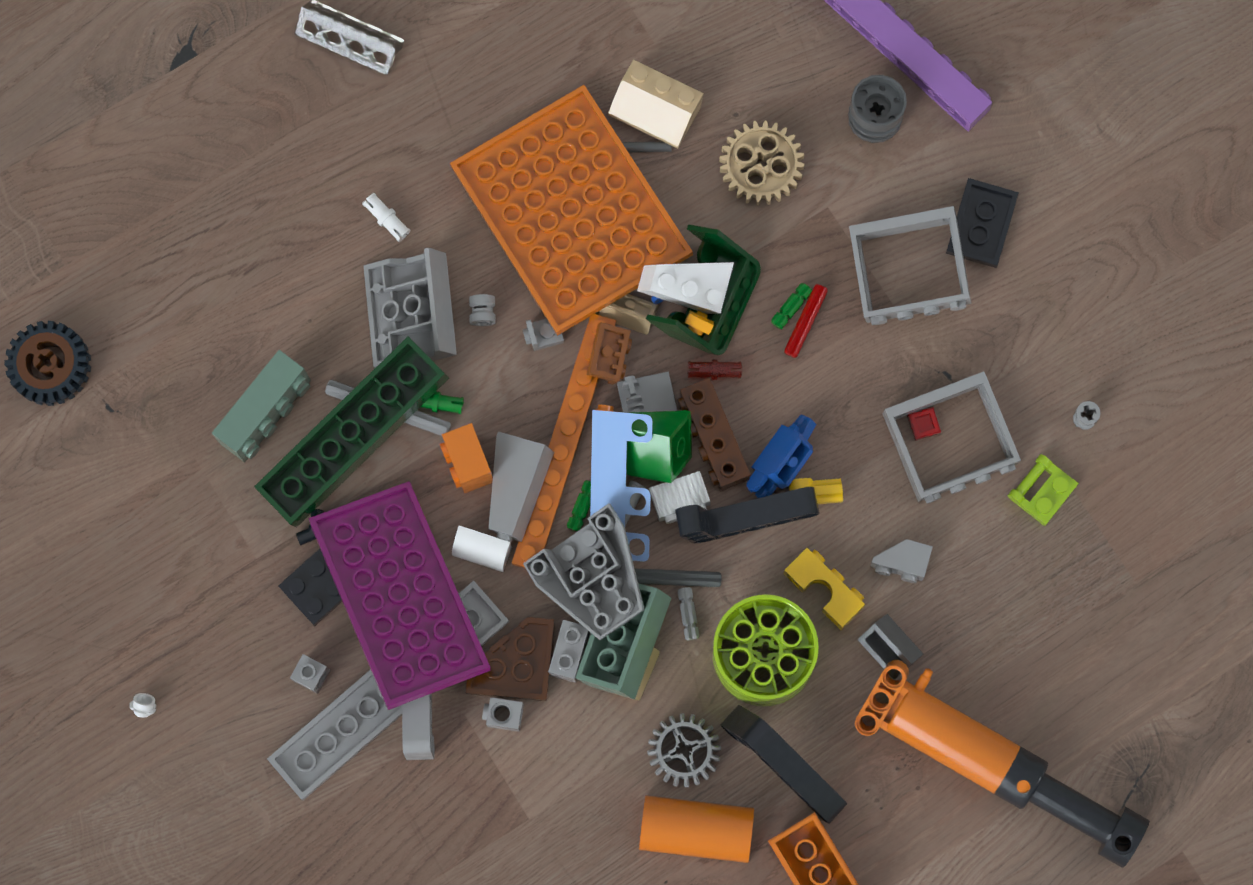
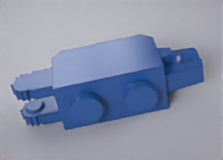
M801 414L789 427L781 425L751 467L754 473L746 483V487L751 493L756 492L757 498L772 495L777 487L781 489L789 487L813 453V446L808 442V439L817 425L811 418Z

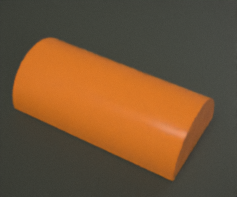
M645 795L639 850L748 863L754 808Z
M815 812L768 840L794 885H859Z

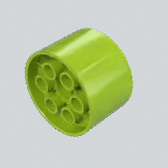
M775 595L751 596L732 606L720 620L713 643L714 669L724 688L734 697L745 703L756 706H773L784 703L796 696L806 686L812 675L819 649L817 633L809 616L792 601ZM754 611L757 624L753 625L745 615L746 613ZM765 615H772L776 619V625L772 628H767L762 625L761 618ZM784 615H786L793 621L782 629L779 625ZM741 625L748 626L751 630V635L745 639L740 638L736 634V629ZM787 631L795 632L799 638L798 642L795 644L786 643L783 639L784 633ZM768 636L771 637V639H763L762 637ZM723 639L739 643L737 648L721 649ZM763 645H768V650L773 652L768 653L767 658H763L762 653L757 652V649H762ZM808 649V659L792 654L793 650ZM738 652L746 654L748 662L743 666L736 665L732 659L734 654ZM785 658H790L795 662V669L786 672L781 668L780 662ZM747 669L751 675L743 687L735 680ZM759 669H765L769 672L770 679L767 682H759L755 678V672ZM778 673L787 685V688L777 691L774 676Z

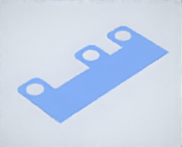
M592 410L590 516L607 504H611L625 527V514L647 516L650 513L651 494L649 490L626 487L627 441L647 443L652 439V418L649 415ZM637 419L645 421L648 427L647 433L642 437H638L632 432V423ZM635 493L642 494L646 499V505L642 510H635L630 504V498ZM626 532L628 543L632 539L637 538L643 541L645 545L642 555L636 556L631 553L632 560L647 561L649 558V537L645 534Z

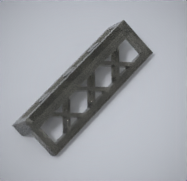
M310 0L302 7L295 30V35L385 75L390 73L394 57L404 44V40L315 0ZM306 19L314 22L318 32L310 33L304 30ZM331 30L336 32L342 42L337 44L331 42L326 32ZM352 41L361 43L365 52L361 54L353 52L349 43ZM379 51L388 55L385 65L376 61L373 55L374 52Z

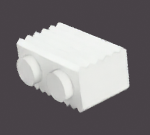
M700 471L677 478L672 483L665 482L649 488L659 522L665 520L666 524L677 521L675 513L677 508L699 505L706 509V506L710 505V499Z

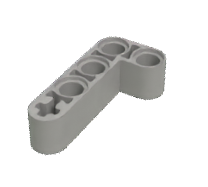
M432 693L402 705L403 753L406 760L434 759Z

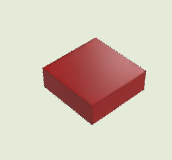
M934 407L907 415L915 441L941 434Z

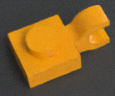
M690 310L685 319V323L689 325L688 328L702 336L703 332L709 335L714 326V322L707 319L708 315L699 310L697 313Z

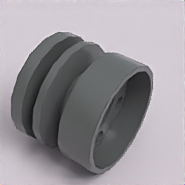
M871 75L862 79L854 88L848 111L849 125L854 134L862 140L878 143L891 139L899 131L907 105L906 93L901 84L885 75Z

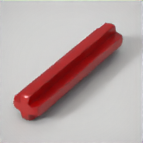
M819 284L814 286L785 347L784 353L793 358L798 356L827 295L828 289Z

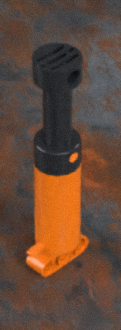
M893 660L886 665L856 717L855 727L860 734L871 736L881 728L1019 809H1024L1028 802H1031L1101 843L1098 850L1099 855L1122 868L1126 866L1149 826L1150 821L1126 806L1118 814L1112 812L1046 774L1045 772L1048 768L1046 760L925 692L924 690L933 674L931 669L926 668L916 684L913 685L906 681L909 669L903 661ZM891 669L900 671L902 679H891L888 671ZM878 692L885 693L889 698V702H878L875 694ZM865 715L872 716L876 724L874 726H867L863 723L862 717Z

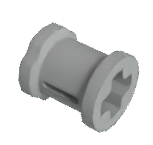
M1091 401L1081 403L1073 415L1075 426L1082 430L1091 429L1100 418L1101 413L1098 405ZM1084 411L1086 414L1092 415L1089 421L1087 417L1082 418L1081 415Z

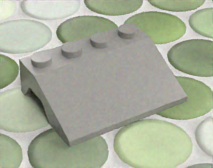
M425 248L424 254L406 259L389 258L364 265L373 367L376 368L408 336L432 361L457 355L446 253L432 248Z

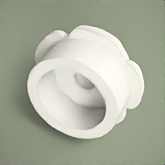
M146 693L136 694L129 705L130 709L138 717H148L156 711L155 698Z

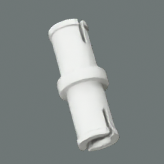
M375 193L368 196L362 205L378 219L377 223L381 227L384 226L398 242L402 241L407 236L406 234L410 233L411 230L395 215L396 212L392 208L389 209Z

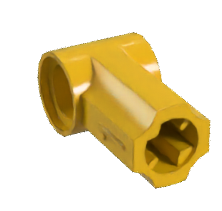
M811 478L794 479L789 485V491L804 487H814L818 504L843 502L841 478L815 481Z

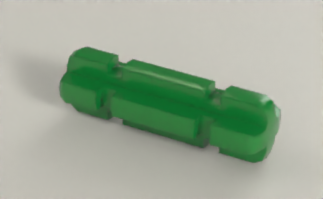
M800 283L795 289L796 293H792L780 308V312H777L772 317L771 322L778 329L784 328L788 323L787 319H791L803 305V300H807L810 296L812 289L805 283Z
M588 480L584 481L581 488L582 493H579L572 510L573 516L569 517L567 522V528L575 532L582 528V520L586 518L591 506V481Z

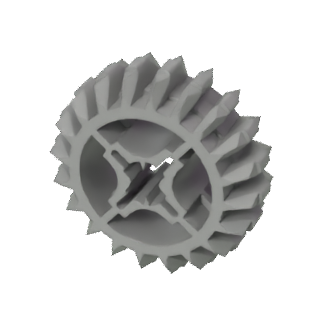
M681 713L679 716L680 722L676 723L675 718L669 716L670 726L661 721L659 724L664 731L662 733L656 729L652 731L658 737V740L649 739L648 744L656 746V749L648 750L647 753L649 756L657 757L650 761V766L660 765L655 774L658 776L664 771L667 773L663 779L665 783L672 776L675 778L673 782L674 787H678L679 779H683L684 787L688 788L689 779L693 778L694 784L697 786L700 784L697 776L701 775L703 779L708 780L709 775L705 770L716 771V767L710 764V762L720 761V757L713 755V752L721 751V746H712L713 742L719 740V736L713 735L709 737L708 734L714 728L710 725L704 730L702 727L705 724V719L702 718L698 725L694 724L695 715L691 714L689 722H684L685 715ZM680 729L693 730L700 734L703 739L688 741L684 738ZM673 732L676 746L668 751V753L662 755V744L665 738ZM679 738L685 747H693L692 752L689 751L690 756L688 759L690 763H688L687 758L683 754H676V750H680ZM707 746V757L704 763L696 769L693 755L701 748ZM681 760L685 764L688 773L674 771L667 766L666 762Z

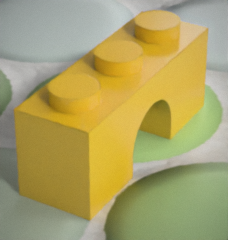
M806 548L784 570L783 574L802 593L812 584L825 585L831 593V600L823 608L822 613L842 630L864 608L865 604L862 602L864 597L854 587L849 589L843 583L844 577L836 569L830 570L824 564L826 560L818 551L814 549L811 552Z

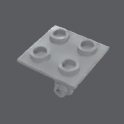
M669 371L640 378L628 376L624 378L625 381L617 382L623 413L677 411Z

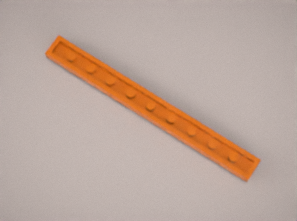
M593 314L589 318L548 447L554 451L523 540L522 542L518 541L512 565L525 568L524 562L546 548L599 380L597 377L587 375L597 326L600 322L616 326L617 321L597 314Z

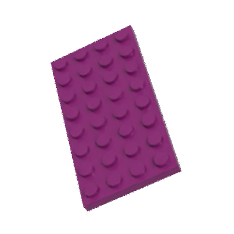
M410 481L309 518V523L387 710L490 671L488 660Z

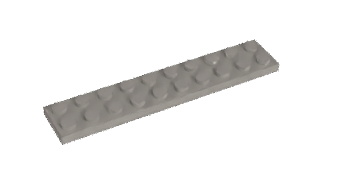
M472 581L458 593L481 646L509 623V620L475 581ZM370 669L269 756L267 760L300 799L304 801L402 716V705L387 710Z

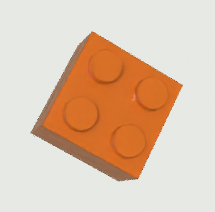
M472 423L441 434L444 442L440 443V447L447 464L453 463L454 467L449 468L456 488L462 487L464 493H468L492 483L493 476Z

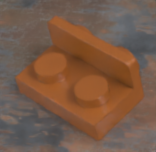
M602 322L598 324L587 375L608 380L607 383L611 385L624 378L626 372V364H624L625 354L629 353L632 345V339H629L631 330Z

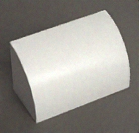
M459 526L453 544L452 556L504 572L512 546L508 541Z

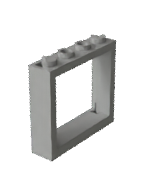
M954 206L849 226L863 314L867 323L871 322L872 325H881L887 323V319L898 318V320H908L913 318L914 314L935 315L940 313L941 309L950 308L952 311L965 309L968 304H972ZM949 224L961 294L873 311L862 241Z
M984 371L889 407L882 413L918 502L923 500L927 504L942 498L941 493L949 490L951 494L966 489L965 484L975 481L976 485L990 480V475L1000 471L1001 475L1016 470L1015 465L1021 461ZM978 389L1006 459L924 490L896 420Z

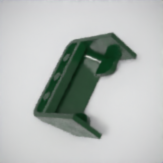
M688 224L687 230L702 241L697 251L698 263L734 262L721 313L707 314V319L713 321L714 326L709 335L703 332L702 336L691 331L688 328L689 325L685 323L690 310L697 313V310L691 308L687 309L686 314L674 311L667 318L647 314L646 320L676 340L710 354L722 355L729 346L761 273L760 263L720 230Z

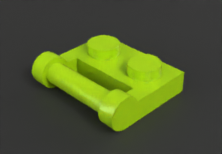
M1040 454L1035 460L1036 464L1027 476L1007 496L1038 522L1046 526L1079 483L1054 465L1049 458ZM1043 471H1047L1051 476L1029 502L1025 499L1024 495Z

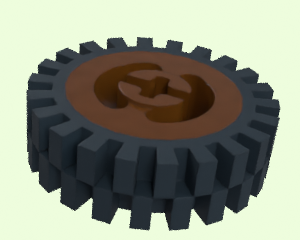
M39 321L37 326L32 324L26 326L27 331L25 332L20 330L17 333L18 339L14 340L12 338L10 341L12 345L11 350L7 349L5 353L8 356V360H4V366L8 368V371L5 372L11 380V385L31 402L34 401L39 405L45 403L48 406H54V402L62 404L65 403L64 399L66 398L73 399L75 397L73 393L75 391H82L83 387L81 384L83 382L87 383L89 377L86 374L91 372V366L89 365L91 355L87 352L89 349L82 338L70 327L68 328L62 323L56 324L54 321H48V324ZM58 347L62 349L65 356L64 366L62 360L50 349L44 348ZM49 360L52 363L51 366L47 367L45 361ZM32 361L34 366L43 375L52 379H36L31 369Z

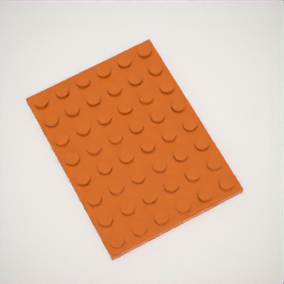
M585 85L575 89L450 163L454 173L557 336L637 289L644 265L679 264L693 256L690 246Z

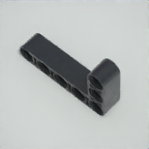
M814 487L795 489L711 510H706L699 505H688L675 509L680 537L694 544L811 518L820 514Z
M737 705L720 724L730 736L751 749L827 824H830L847 805V802L768 723L756 714Z

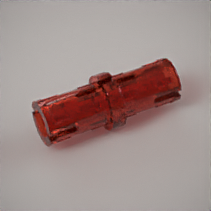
M712 359L711 362L688 361L687 368L699 369V371H687L688 378L711 377V380H717L718 377L741 379L742 371L730 370L741 369V361L718 362L717 359Z

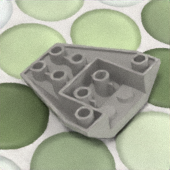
M607 504L587 518L589 524L552 550L543 549L523 563L535 585L599 640H602L645 610L625 527L611 504Z

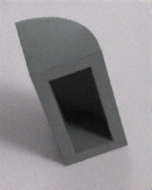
M888 614L875 622L857 639L883 668L893 660L903 661L909 668L923 655L922 651ZM891 669L888 671V674L895 680L901 675V672Z

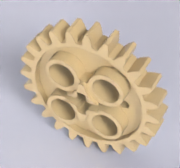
M766 120L762 127H759L758 123L754 121L753 128L751 129L746 124H743V133L735 129V139L727 137L729 146H722V152L726 155L720 156L719 162L725 164L720 167V173H727L723 177V182L731 181L728 190L733 191L737 188L736 197L740 198L745 194L746 203H749L752 197L756 198L757 205L760 204L761 199H765L766 203L770 205L771 197L780 202L781 193L790 196L788 187L797 188V182L794 179H802V174L799 170H804V163L798 161L804 159V153H796L801 149V144H792L795 140V135L787 137L786 127L779 132L777 130L778 123H775L772 128H768ZM764 142H771L775 145V148L768 151L763 149L761 145ZM742 152H746L751 155V159L742 161L737 156ZM778 153H783V156L775 157ZM761 159L762 162H766V166L763 167L761 163L757 164L758 160ZM775 165H783L786 171L779 174L774 172L772 168ZM742 169H748V171L745 173L740 172ZM758 175L762 178V182L753 184L749 181V177Z

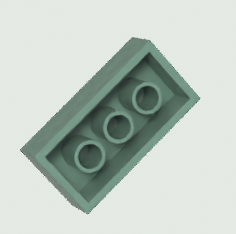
M278 350L213 430L212 435L222 446L244 463L248 458L252 459L260 449L259 444L265 437L268 439L277 428L275 424L281 417L285 418L294 407L292 403L298 396L302 397L308 391L311 379L305 369L281 350Z
M639 583L645 610L602 640H599L591 633L575 676L576 679L590 687L634 700L671 601V597L659 589Z

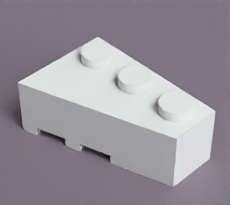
M734 262L644 265L637 291L687 308L699 310L706 314H720Z

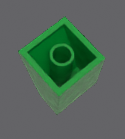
M691 411L630 412L649 415L652 418V439L647 443L627 441L626 475L672 483L692 458ZM637 419L632 423V432L636 436L642 437L647 433L648 427L645 421Z

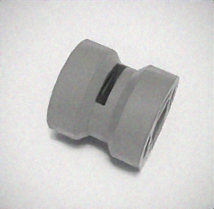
M488 294L470 296L469 306L472 308V313L469 315L470 325L491 326L496 324V315L493 313L495 296Z

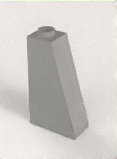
M498 432L496 436L489 529L497 534L496 538L510 543L512 539L522 542L554 451L544 444Z

